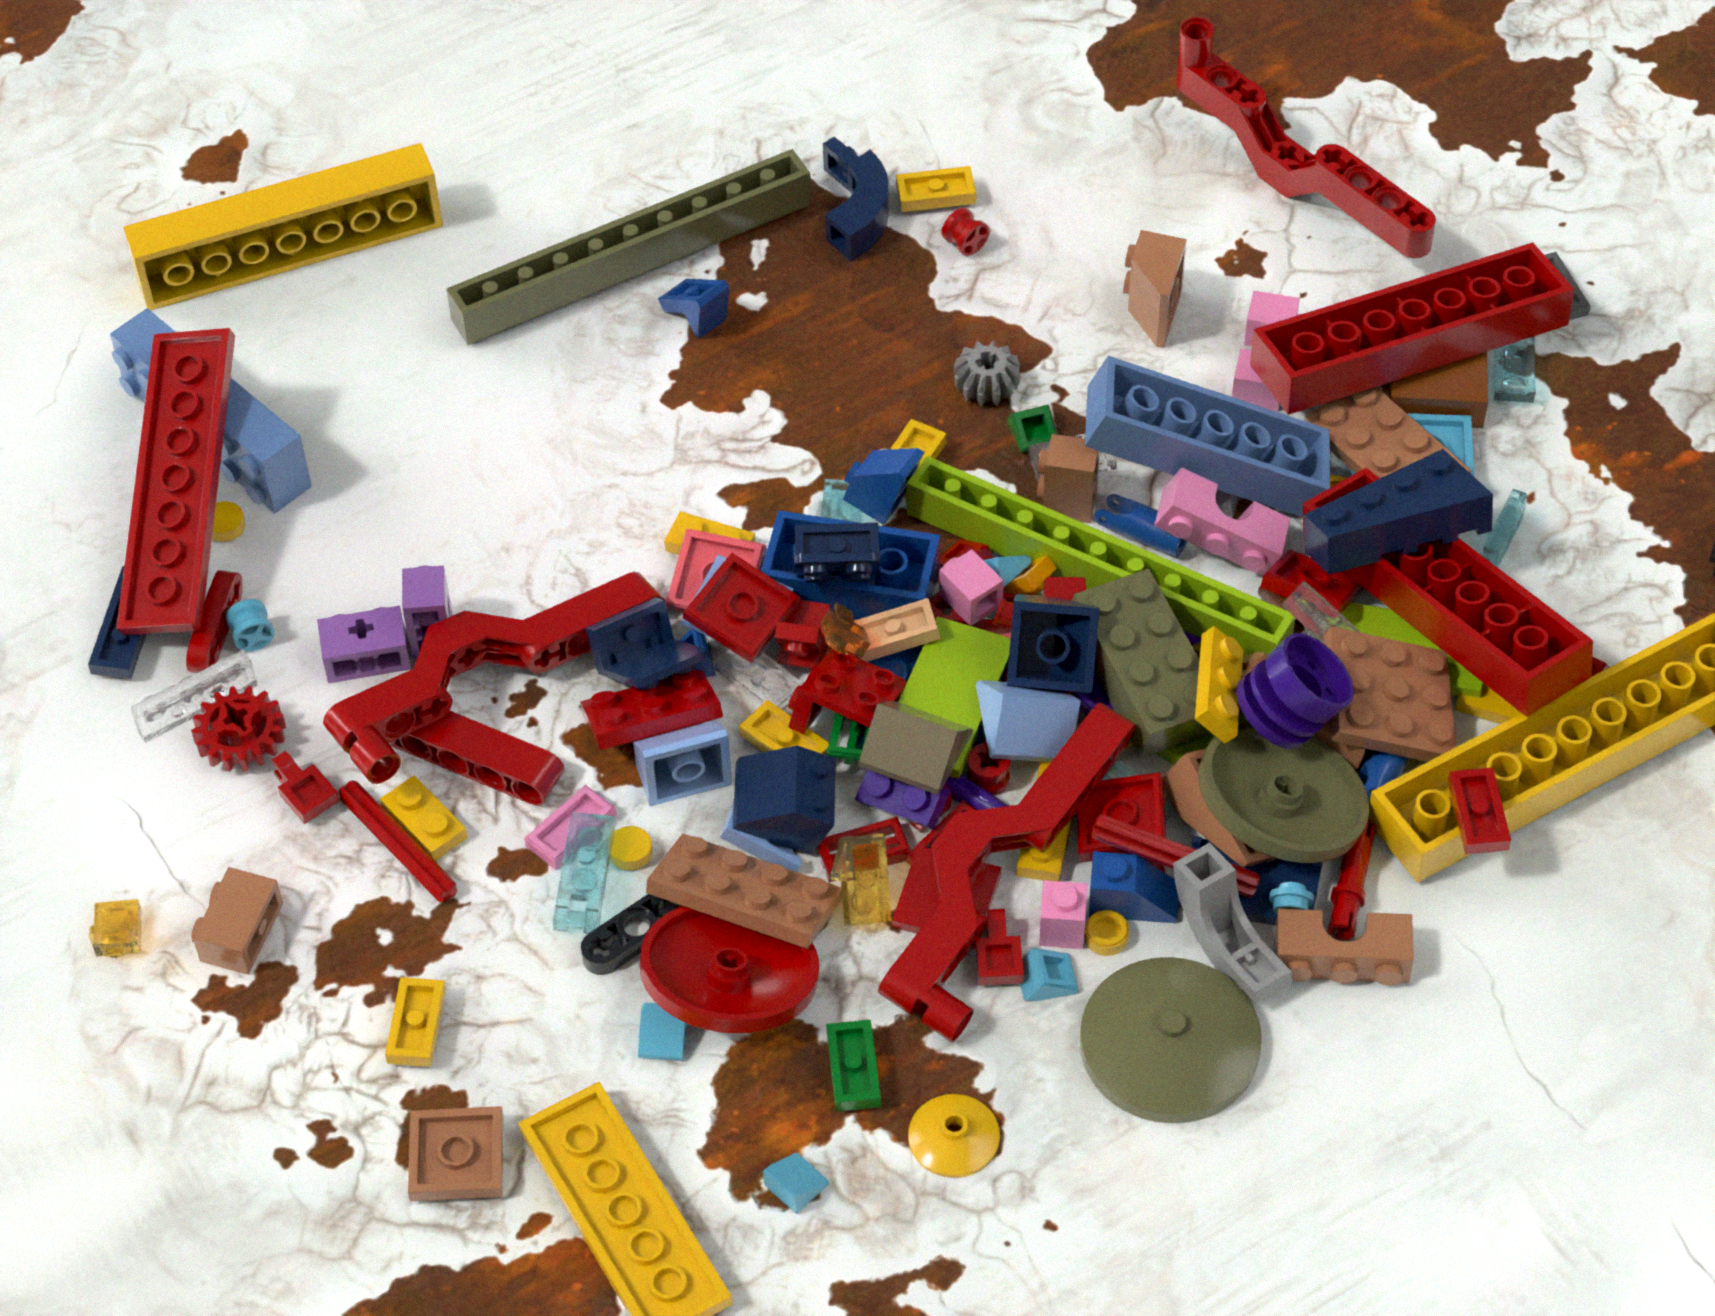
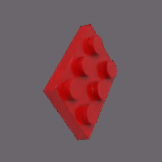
M702 669L692 670L685 674H673L672 677L662 679L661 684L652 689L638 690L632 686L617 692H598L590 699L580 701L583 717L599 750L723 717L720 700Z

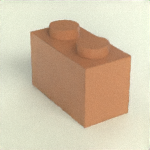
M1052 434L1048 450L1041 449L1037 472L1044 475L1039 477L1036 498L1042 499L1043 506L1077 521L1091 523L1098 491L1100 451L1085 447V439Z
M228 867L222 881H217L214 884L210 893V905L204 917H199L196 920L191 939L195 944L200 962L249 975L279 914L283 900L276 879Z

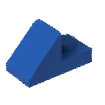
M686 278L659 297L658 301L664 312L685 315L695 336L701 338L726 320L729 286L726 280Z

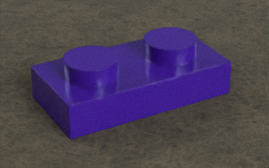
M867 770L855 800L868 807L934 831L950 790L943 786L939 795Z

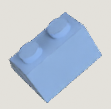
M716 720L633 742L636 767L650 807L732 785L728 734L726 729Z

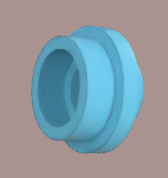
M1284 882L1279 885V888L1270 891L1269 900L1273 903V912L1276 914L1278 909L1309 910V907L1314 904V894L1307 891L1306 886L1301 883Z

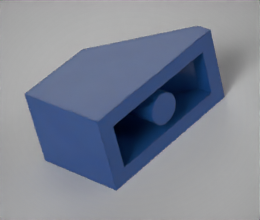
M919 448L872 450L863 463L856 460L848 471L844 481L849 486L843 500L884 525L902 502L907 492V482L917 470L925 452Z
M1093 851L1088 917L1099 911L1110 910L1121 914L1126 920L1176 924L1178 893L1174 878L1135 854Z

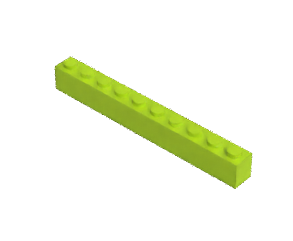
M929 456L925 457L907 482L908 515L965 540L986 544L990 551L1004 557L1028 555V557H1031V560L1049 555L1057 567L1050 577H1083L1086 579V590L1150 569L1183 630L1201 637L1202 633L1212 626H1216L1226 636L1233 637L1243 649V657L1255 652H1264L1266 655L1275 649L1285 638L1293 634L1296 615Z

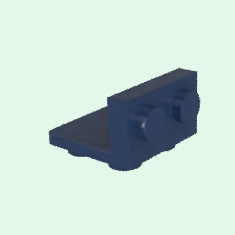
M878 522L795 525L794 563L796 577H804V582L826 583L830 581L829 576H846V581L867 582L872 580L871 575H880Z
M653 598L586 627L598 674L616 680V682L636 687L638 690H648L661 684V679L672 674L688 673L696 668L697 663L707 658L704 648L674 639L665 602L659 598Z

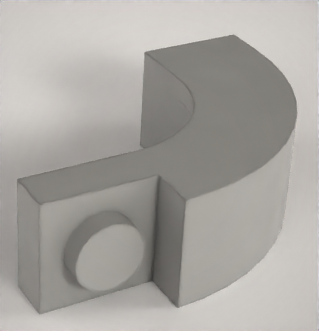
M1208 843L1174 862L1175 884L1183 911L1196 939L1215 969L1237 983L1255 1004L1291 984L1292 971L1259 937L1242 908L1237 891L1235 868L1215 847Z

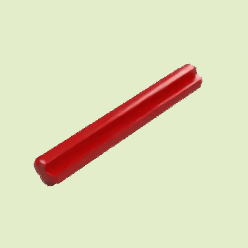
M350 780L339 789L340 800L438 902L445 903L456 895V882L358 781Z
M1103 814L1096 818L1091 833L1092 838L1171 869H1174V862L1196 851L1193 848ZM1230 863L1236 870L1238 894L1247 898L1252 897L1259 885V875Z

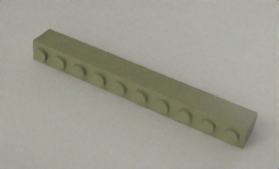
M790 149L448 287L446 291L451 320L466 344L470 345L812 205L810 172L795 151Z

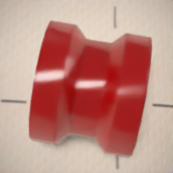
M964 207L952 212L941 229L943 239L948 243L957 244L956 248L964 256H971L978 252L984 246L990 234L989 226L981 220H975L974 214Z
M987 742L972 748L968 754L967 778L994 796L1006 790L1010 781V760L990 758ZM985 765H993V766H991V767H988V766H987L985 769L982 768V766H985Z

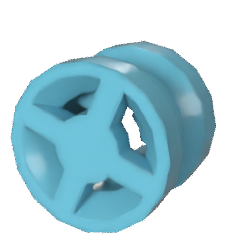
M246 599L231 606L226 613V622L228 627L234 631L232 635L236 647L240 650L255 651L261 649L274 638L275 631L273 625L267 619L266 607L260 600Z

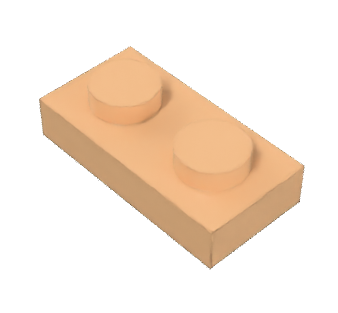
M928 598L848 623L857 656L866 662L941 639Z

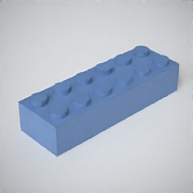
M148 308L110 333L114 348L112 357L119 366L121 373L119 382L129 396H137L144 404L153 335L176 332ZM230 378L220 470L230 482L234 483L237 481L242 485L248 496L256 504L260 505L263 503L275 514L312 487L301 436Z
M1107 356L1087 387L1085 447L1171 475H1175L1182 467L1217 483V490L1299 517H1303L1302 503L1330 488L1329 429L1111 356Z

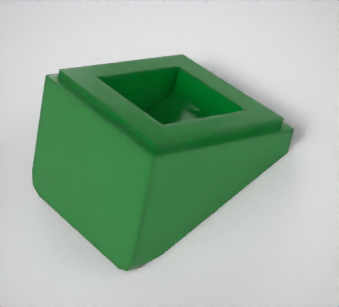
M1049 404L1011 413L1007 417L1008 426L1020 453L1049 446L1052 434H1057Z

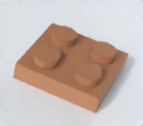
M502 1106L410 1111L408 1195L410 1201L503 1197L504 1114Z

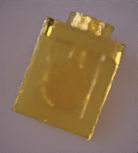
M139 899L95 903L94 926L89 927V938L96 957L118 958L126 954L141 952L142 908Z

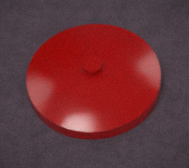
M682 906L662 916L648 930L641 947L639 968L642 983L650 997L673 1017L705 1030L722 1033H753L783 1025L807 1008L816 992L820 964L817 950L813 943L806 949Z

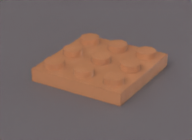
M1334 626L1329 628L1324 635L1325 645L1342 661L1352 679L1354 688L1352 702L1331 719L1332 741L1428 762L1456 748L1447 654L1444 651Z

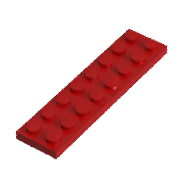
M230 328L153 335L116 627L122 635L199 631L202 628L235 334Z

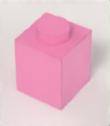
M971 549L959 558L950 559L939 570V595L972 626L998 609L1001 598L1003 599L1004 580Z
M1043 880L1039 946L1083 949L1087 883Z

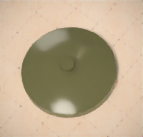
M1249 722L1238 724V735L1225 744L1215 736L1208 745L1199 765V788L1210 812L1229 833L1246 845L1266 855L1299 863L1329 861L1348 852L1358 841L1367 824L1369 800L1360 777L1343 756L1315 736H1311L1298 749H1284L1265 739Z
M1175 957L1141 960L1111 974L1097 987L1088 1000L1082 1016L1080 1029L1082 1060L1096 1088L1120 1109L1142 1119L1162 1123H1186L1213 1116L1233 1104L1245 1092L1253 1080L1259 1063L1262 1041L1257 1013L1247 995L1234 981L1206 964Z

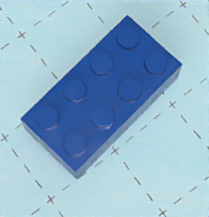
M778 510L761 572L793 588V593L801 597L800 600L830 604L835 613L834 616L858 620L926 598L930 601L933 596L940 567V535L878 525L880 575H871L872 580L867 582L846 581V576H829L830 581L826 583L804 582V577H796L795 525L859 522Z

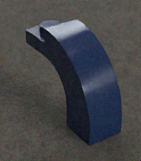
M833 136L823 143V168L852 195L847 201L825 214L826 241L852 262L874 246L885 231L889 217V182L885 167L872 150H868L858 156L852 147L844 145Z

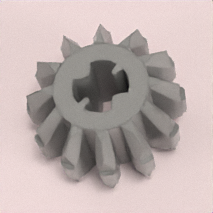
M994 340L989 346H983L977 341L974 349L963 347L961 357L956 358L954 363L957 391L963 392L966 402L977 399L980 407L985 401H991L994 405L998 406L1001 398L1011 400L1014 390L1018 389L1021 373L1019 372L1020 363L1018 357L1011 354L1008 345L997 348Z

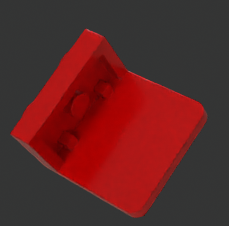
M832 647L818 665L813 666L801 686L798 685L792 693L788 709L793 712L788 728L804 734L824 708L870 727L877 703L897 701L906 686V681L888 669L866 662L851 652Z

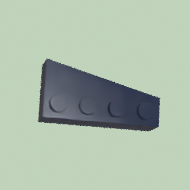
M1441 449L1304 514L1305 552L1330 575L1381 561L1380 555L1394 552L1406 555L1417 552L1418 545L1440 540L1443 545L1458 541V534L1475 530L1477 535L1492 532L1493 493L1444 449Z

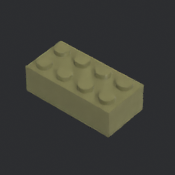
M1150 569L1074 594L1072 601L1100 607L1094 674L1114 711L1137 725L1131 743L1139 758L1141 759L1211 734L1210 731L1195 720L1199 658Z

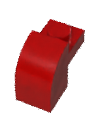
M800 600L799 605L785 622L777 621L774 636L780 646L777 664L812 669L814 665H818L828 651L835 615L830 604Z

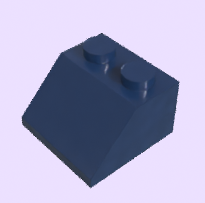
M1016 594L1013 603L1007 685L1092 693L1100 607L1058 597Z
M798 745L739 757L736 761L733 829L812 854L834 827L836 758Z

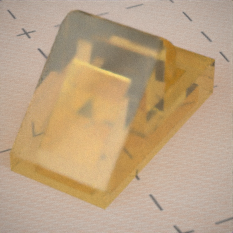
M885 834L841 837L830 879L841 881L844 924L854 926L891 922Z

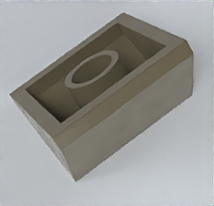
M896 701L877 703L859 759V767L939 795L972 735V728Z

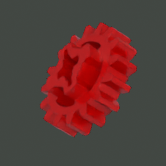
M232 686L229 689V695L225 697L219 692L213 693L215 702L213 704L202 702L200 706L203 714L193 715L192 719L195 728L191 729L199 756L201 758L207 756L212 767H215L222 761L225 772H230L234 764H240L243 772L248 771L249 762L255 761L260 766L264 765L263 755L267 753L276 756L278 752L275 743H284L285 741L283 729L286 728V723L278 701H270L268 692L265 690L254 696L252 686H247L244 693L240 694L237 693L235 686Z

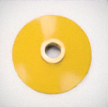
M947 1094L929 1100L916 1111L909 1125L908 1140L913 1156L926 1170L942 1177L961 1178L981 1171L992 1161L999 1147L1000 1130L994 1114L982 1102L966 1095ZM958 1125L962 1129L957 1132H951L946 1127Z

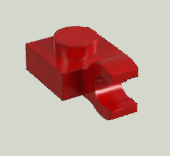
M286 751L271 759L272 764L277 768L274 771V775L282 783V785L278 786L280 797L304 824L340 801L338 791L314 764L302 771Z
M1005 908L987 909V917L989 919L987 937L976 938L979 986L1021 984L1024 979L1020 936H1007Z

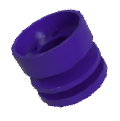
M1293 633L1268 654L1266 660L1257 664L1251 672L1239 680L1236 694L1238 704L1244 716L1260 735L1281 748L1298 749L1311 736L1322 729L1323 723L1329 722L1352 702L1354 688L1346 667L1330 648L1307 634Z

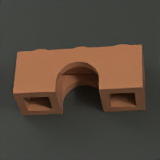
M1278 909L1274 931L1275 954L1292 971V981L1301 982L1309 979L1333 980L1337 983H1351L1353 981L1378 982L1382 985L1409 983L1414 962L1412 914L1367 912L1363 936L1355 941L1342 942L1332 938L1325 931L1323 926V910Z

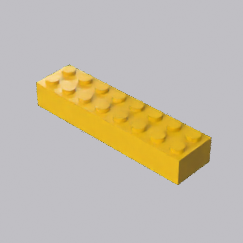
M418 143L123 226V230L146 307L149 310H154L443 227L435 173L422 143Z

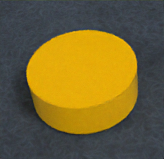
M217 502L212 539L219 542L236 539L245 529L242 509L233 502Z
M625 826L619 828L611 835L608 842L610 859L620 869H640L652 857L651 837L640 827Z
M1103 910L1089 917L1085 925V942L1091 951L1102 956H1112L1120 953L1127 946L1129 925L1121 914L1115 911Z

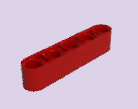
M450 710L438 721L389 743L391 747L532 805H542L565 771L563 762L548 750Z

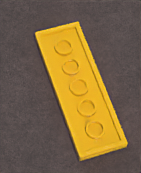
M600 1082L518 1122L520 1133L630 1316H712L733 1305L732 1295Z

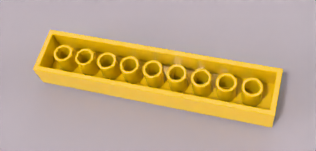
M1715 613L1592 676L1528 717L1521 713L1373 790L1369 803V824H1375L1377 828L1376 833L1418 883L1471 855H1465L1448 785L1450 771L1493 767L1509 833H1512L1715 725Z

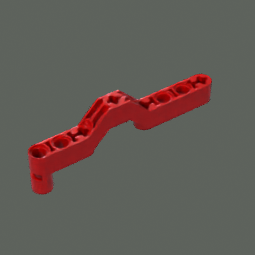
M1201 17L1188 18L1181 24L1176 73L1177 88L1235 131L1261 180L1286 198L1318 192L1402 255L1409 258H1422L1428 255L1431 251L1436 224L1435 214L1430 209L1344 147L1336 144H1327L1320 147L1316 154H1312L1288 137L1269 104L1265 91L1212 52L1214 39L1213 24Z
M634 571L524 620L464 610L428 626L414 669L334 704L324 716V727L340 747L350 755L353 763L372 784L386 782L397 773L401 765L399 755L389 743L438 721L449 712L453 703L452 696L447 691L451 678L486 662L529 669L536 674L546 672L592 651L586 627L653 598L662 599L664 602L665 599L641 573Z
M1099 702L1086 716L1018 805L955 814L931 845L930 866L938 907L888 970L878 987V994L909 1015H914L917 1012L923 1016L921 1022L951 1043L962 1034L973 1016L974 1009L943 989L942 986L975 945L976 938H980L988 924V917L974 907L969 880L990 853L1032 847L1044 853L1126 749L1136 732V724Z

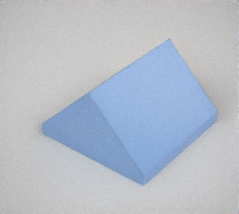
M978 680L975 684L989 757L992 759L1051 762L1076 730L1081 701L1063 690L1008 686L1007 682Z

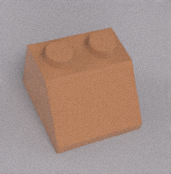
M1141 230L1136 245L1129 244L1125 267L1131 268V271H1127L1123 293L1129 294L1128 311L1156 347L1164 348L1182 294L1187 239Z

